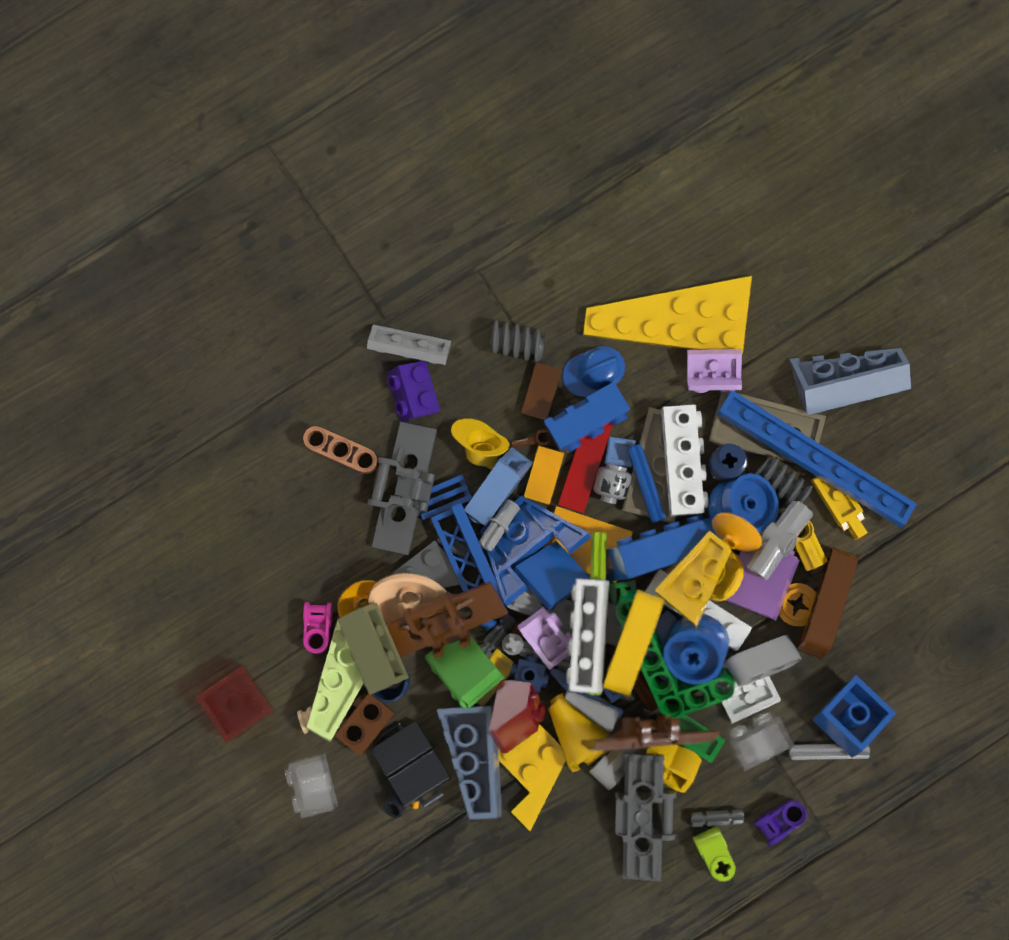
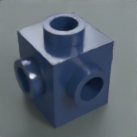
M526 655L525 660L519 659L518 664H512L509 679L517 682L532 683L535 691L540 692L541 687L546 688L550 672L545 671L546 665L541 664L540 658ZM528 670L533 671L535 674L532 681H527L524 678V673Z

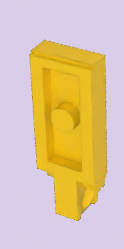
M819 477L813 478L811 480L813 486L838 526L843 531L848 529L854 540L866 535L867 531L861 523L865 519L862 514L864 511L859 503Z

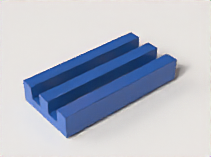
M463 475L433 486L431 494L459 482L461 484V487L430 499L428 506L464 492L465 497L429 512L420 511L423 520L445 512L459 503L469 502L472 499Z

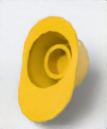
M464 418L457 420L452 425V436L465 447L467 459L474 465L485 466L492 470L500 460L501 454H504L509 448L508 440L482 421Z

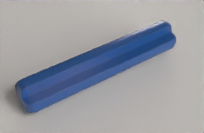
M640 444L631 446L627 451L652 523L665 519V514L643 448Z

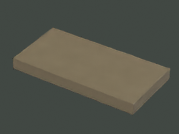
M721 391L708 442L720 445L735 444L750 453L770 458L778 457L781 461L796 464L718 416V411L729 393ZM740 394L820 443L826 416L816 413L807 415L806 411Z
M649 407L639 444L643 448L665 514V519L661 521L671 524L675 523L676 516H669L661 410ZM633 469L628 495L624 500L622 511L650 518Z

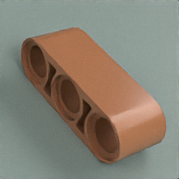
M317 426L310 427L304 433L303 439L306 447L321 456L363 474H371L378 467V458L369 448ZM314 433H321L324 437L323 443L316 447L310 444V437ZM341 443L348 446V453L344 457L335 456V447ZM364 454L371 455L373 458L372 465L368 468H361L358 463L359 458Z

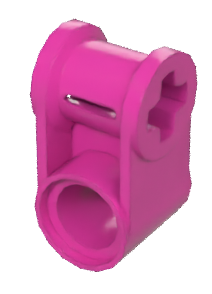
M304 603L303 642L305 648L311 653L322 654L329 648L333 617L332 603L327 605ZM315 634L322 635L324 643L319 649H313L310 645V639Z

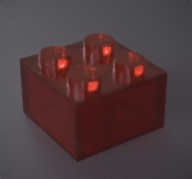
M241 666L196 696L226 743L275 711L246 666Z

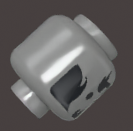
M606 463L605 467L598 469L593 490L601 495V501L616 504L617 499L627 498L632 476L626 472V467Z

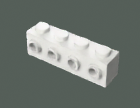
M696 405L663 407L661 415L669 516L703 514L704 508H708V494L703 492L702 481H706L705 465L700 464V454H704L703 438H698V427H702L701 411H696Z
M577 579L576 585H573L572 600L575 601V612L571 613L570 627L573 629V640L569 642V656H572L571 668L569 667L567 671V684H570V691L599 693L603 690L609 581Z

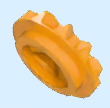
M790 584L779 612L780 618L792 626L806 625L816 592L805 584ZM802 594L801 603L808 610L798 609L793 616L794 606L790 605L787 600H797Z

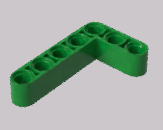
M627 590L619 597L616 614L622 628H624L630 612L623 604L633 603L636 591ZM656 627L654 628L646 651H654L658 656L651 658L645 654L640 668L663 715L677 718L723 702L733 696L736 682L729 669L722 667L718 676L710 682L698 685L680 682L666 666L664 661L665 647ZM664 675L668 680L659 681L655 676ZM726 681L729 683V686L720 687L717 685V682ZM701 690L704 694L702 696H695L691 691ZM672 698L677 700L679 703L676 705H671L666 700Z

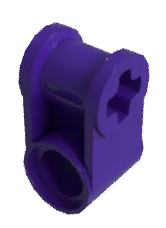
M789 799L757 818L753 825L759 827L767 839L766 844L772 846L802 825L807 818V811L799 801ZM797 806L800 808L799 817L794 820L788 819L786 816L787 809ZM768 823L773 828L774 833H772L769 827L767 826Z

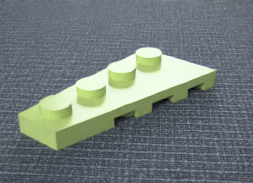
M338 620L306 728L329 742L363 685L362 675L352 658L350 647L341 632Z

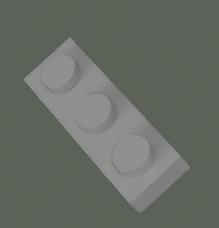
M378 325L372 326L367 343V349L446 365L451 346L450 340Z

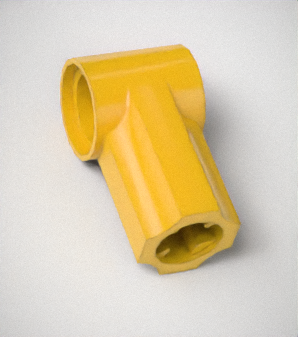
M810 521L805 526V534L802 537H798L795 545V550L805 571L815 569L828 562L814 533L813 524Z

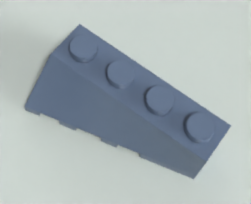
M901 348L866 351L864 356L845 353L840 354V358L824 360V356H814L813 361L800 362L799 358L790 359L798 395L807 415L911 389L910 364Z

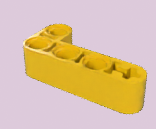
M637 590L615 653L610 660L603 688L629 697L660 615L664 599Z

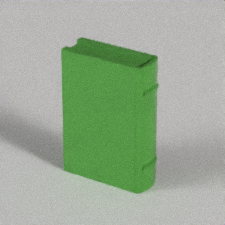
M471 636L470 645L465 648L460 647V640L446 645L444 647V655L440 658L434 659L433 650L425 656L426 662L431 667L433 673L441 679L451 692L452 697L466 709H469L505 678Z

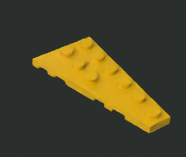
M752 276L587 308L583 336L691 350L741 349L743 354Z

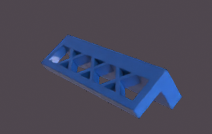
M459 503L452 506L450 510L431 517V521L462 591L469 590L467 585L473 588L477 587L481 578L483 584L491 581L503 602L499 586L462 504ZM453 515L457 524L454 534L442 531L438 521ZM458 529L461 533L462 538L456 536ZM445 536L452 538L450 545H448ZM454 540L466 544L468 551L465 559L453 556L451 547ZM469 554L474 563L467 561ZM456 561L463 563L461 569H459ZM465 564L477 569L479 575L475 584L464 580L462 572Z

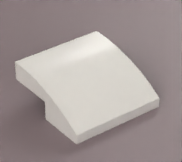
M768 676L743 687H738L737 683H735L733 696L721 703L731 724L780 702L781 699ZM718 681L717 685H719L720 687H727L729 686V683L726 681Z

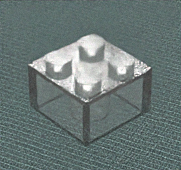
M764 712L752 718L753 724L747 727L741 724L728 731L730 736L724 739L739 768L746 771L794 746L778 715Z
M325 753L294 760L288 764L289 768L285 770L288 785H293L295 796L292 797L295 813L300 812L301 818L334 810L338 806Z

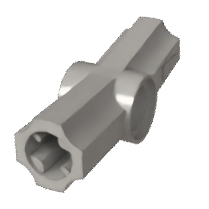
M792 501L776 523L772 522L766 528L761 538L762 545L760 549L756 551L746 567L761 578L768 580L783 556H788L794 549L798 535L813 516L812 511L803 503Z

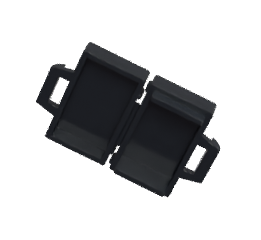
M397 721L380 732L382 742L371 748L370 751L385 776L389 778L388 781L403 806L407 808L418 801L424 808H427L444 797L441 785L449 781L451 776L437 753L432 750L433 747L418 722L413 721L406 727H403ZM397 728L400 729L398 732H396L395 734L386 739L385 736L387 734H389ZM435 789L437 790V794L426 801L423 800L422 797Z

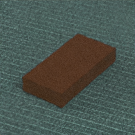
M541 363L535 364L521 414L543 421L548 419L562 369Z

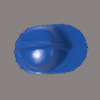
M607 346L596 347L575 356L566 364L563 371L564 385L574 395L587 397L613 382L615 384L620 382L625 372L624 359L618 351Z

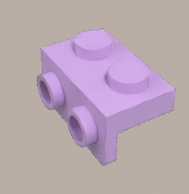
M741 349L687 350L688 390H693L697 393H705L709 390H720L727 393L732 390H741Z
M543 607L517 627L550 670L569 656V642L573 640V637L569 632L564 635L559 629L563 626L560 619L554 612L549 615Z

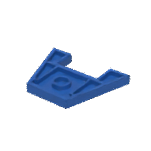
M523 496L514 502L520 507V510L509 524V531L503 533L492 551H487L503 602L506 606L528 590L513 571L517 565L528 559L554 536L570 554L591 538L588 532ZM490 522L480 529L482 536L491 524Z

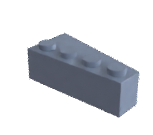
M494 706L470 707L469 709H437L444 728L446 742L452 755L454 769H456L469 819L498 818L502 816L499 750L489 731Z

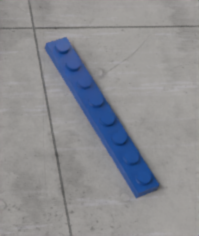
M733 390L729 393L717 413L721 418L900 528L905 526L917 503Z

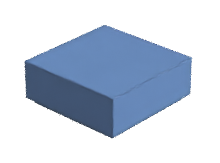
M609 437L605 464L610 463L631 468L632 463L627 450L629 447L634 446L636 441Z

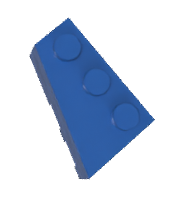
M615 382L587 396L574 406L571 405L564 409L557 416L544 420V425L560 452L566 449L567 453H570L582 446L580 440L589 436L592 440L605 432L603 427L612 422L616 426L628 419L626 413L630 412L631 409Z

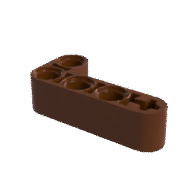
M834 547L831 548L807 624L803 627L796 644L797 651L819 659H823L830 651L856 570L858 556Z

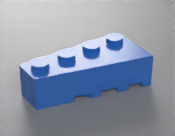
M702 514L687 518L688 524L680 526L678 521L663 526L664 531L656 533V530L653 529L640 533L641 538L637 540H632V537L616 541L617 546L608 548L606 552V581L613 582L629 579L682 561L709 531L717 536L713 530L710 517L703 519Z

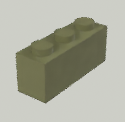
M377 603L362 607L338 619L341 632L347 640L352 658L359 668L363 684L370 695L409 678Z

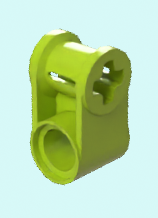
M718 826L692 837L710 874L719 881L730 880L735 874V864ZM719 861L728 864V867L725 869L726 874L724 875L720 872H715Z

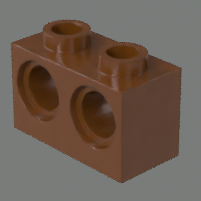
M369 693L367 696L361 694L352 705L356 710L350 717L345 715L337 729L339 731L335 735V737L359 756L366 751L396 713L384 702L376 699L373 694L370 695ZM368 704H374L378 707L379 715L376 719L366 717L364 710ZM356 725L361 728L362 737L360 740L354 741L349 738L348 729L350 726Z

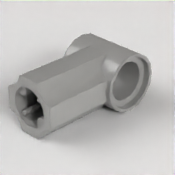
M642 748L611 750L607 755H603L589 772L606 789L611 790L625 774V753H642L644 750Z

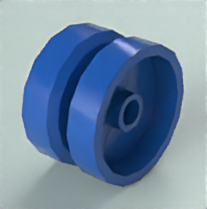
M745 474L718 484L712 490L708 500V512L711 522L719 513H730L745 519L758 532H762L772 522L776 521L778 515L779 501L774 488L769 481L756 474Z
M702 614L697 627L685 617H682L673 627L664 648V661L668 670L676 678L690 684L707 683L717 677L729 651L730 639L726 628L719 620L707 614Z

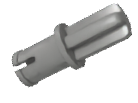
M505 500L496 516L489 520L491 524L479 541L482 548L492 551L503 533L509 531V524L520 510L516 503Z
M515 633L506 635L502 641L503 650L510 655L520 653L524 646L522 638Z

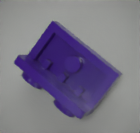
M426 361L400 365L387 372L388 387L392 391L395 411L401 422L405 423L414 418L440 412Z

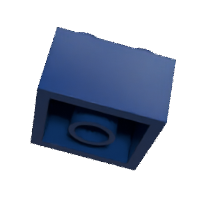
M855 675L841 687L812 720L853 758L870 744L895 716L896 712Z

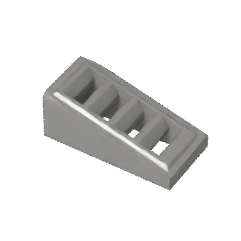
M570 690L566 692L565 698L604 729L612 732L619 714L616 708Z

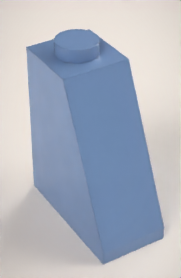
M512 447L497 462L464 509L470 519L486 526L530 469L533 462Z

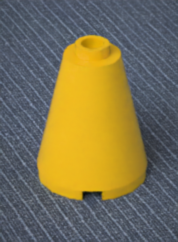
M564 693L550 701L552 705L548 710L567 765L572 772L580 770L578 764L585 762L588 766L610 751L588 750L582 745L581 740L605 738L611 734L565 698Z

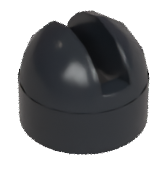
M397 794L389 796L383 803L384 811L393 818H399L406 810Z

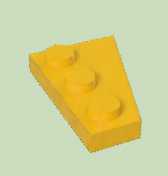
M709 531L654 591L660 598L664 599L666 603L697 627L731 553L730 546Z

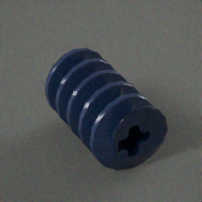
M735 444L720 446L710 455L708 460L710 475L722 482L739 476L747 465V456L744 450ZM724 459L728 462L731 461L732 465L728 467V465H723L722 461Z

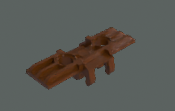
M489 581L458 595H455V593L451 595L450 592H445L441 598L414 609L406 608L403 610L404 617L389 622L386 625L400 657L424 647L432 646L433 657L437 659L444 655V647L448 644L460 640L459 645L461 648L469 646V629L508 614V611L493 584ZM468 606L472 609L473 613L469 616H462L458 613V610ZM445 607L447 608V610L443 612L436 613L435 615L425 619L422 618L423 616L431 614L435 611H438Z
M660 715L653 720L622 718L615 722L616 733L605 738L581 740V743L588 750L593 751L713 742L719 736V731H684L679 729V720L677 718H670V715ZM657 730L655 734H651V731Z

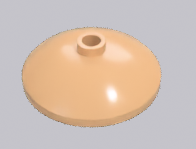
M400 573L388 576L373 586L369 594V605L378 604L384 621L387 624L404 617V609H414L441 598L442 594L446 591L428 577L413 573ZM445 607L431 614L423 616L422 618H428L430 616L435 615L436 613L447 610V608Z

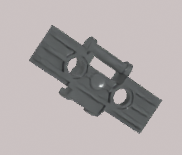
M400 422L392 460L378 457L377 463H379L372 498L368 499L367 505L380 507L372 544L373 548L409 555L417 517L420 511L427 512L435 475L429 473L428 468L437 429ZM409 455H415L418 459V464L414 469H406L404 467V459ZM391 466L396 468L398 481L394 496H391L389 502L386 503L382 502L389 467ZM397 507H402L406 511V517L401 522H395L392 518V512Z
M625 753L624 795L622 791H616L615 793L616 820L614 827L616 835L622 836L624 842L623 879L661 881L662 841L675 839V832L673 831V799L676 798V790L663 788L664 755ZM640 785H646L651 791L636 792V788ZM653 802L662 803V829L653 828ZM644 837L650 841L651 845L648 849L642 850L636 846L635 840Z

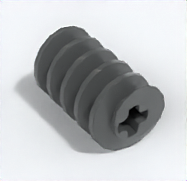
M495 319L490 345H492L493 354H497L502 347L504 356H507L513 350L514 358H518L521 352H523L524 359L528 361L530 356L534 354L535 362L538 363L543 355L547 332L541 337L540 329L537 328L534 334L531 335L529 326H526L521 333L519 324H516L510 330L508 322H505L502 328H499L498 320Z
M778 457L771 460L768 458L754 473L769 481L774 490L778 491V501L786 498L785 508H788L792 501L803 503L812 490L811 485L802 488L803 478L793 481L796 475L795 471L785 474L788 465L783 464L777 467L780 459Z

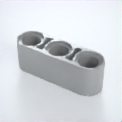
M784 635L740 652L729 658L725 664L738 687H743L790 668L802 658L790 637Z

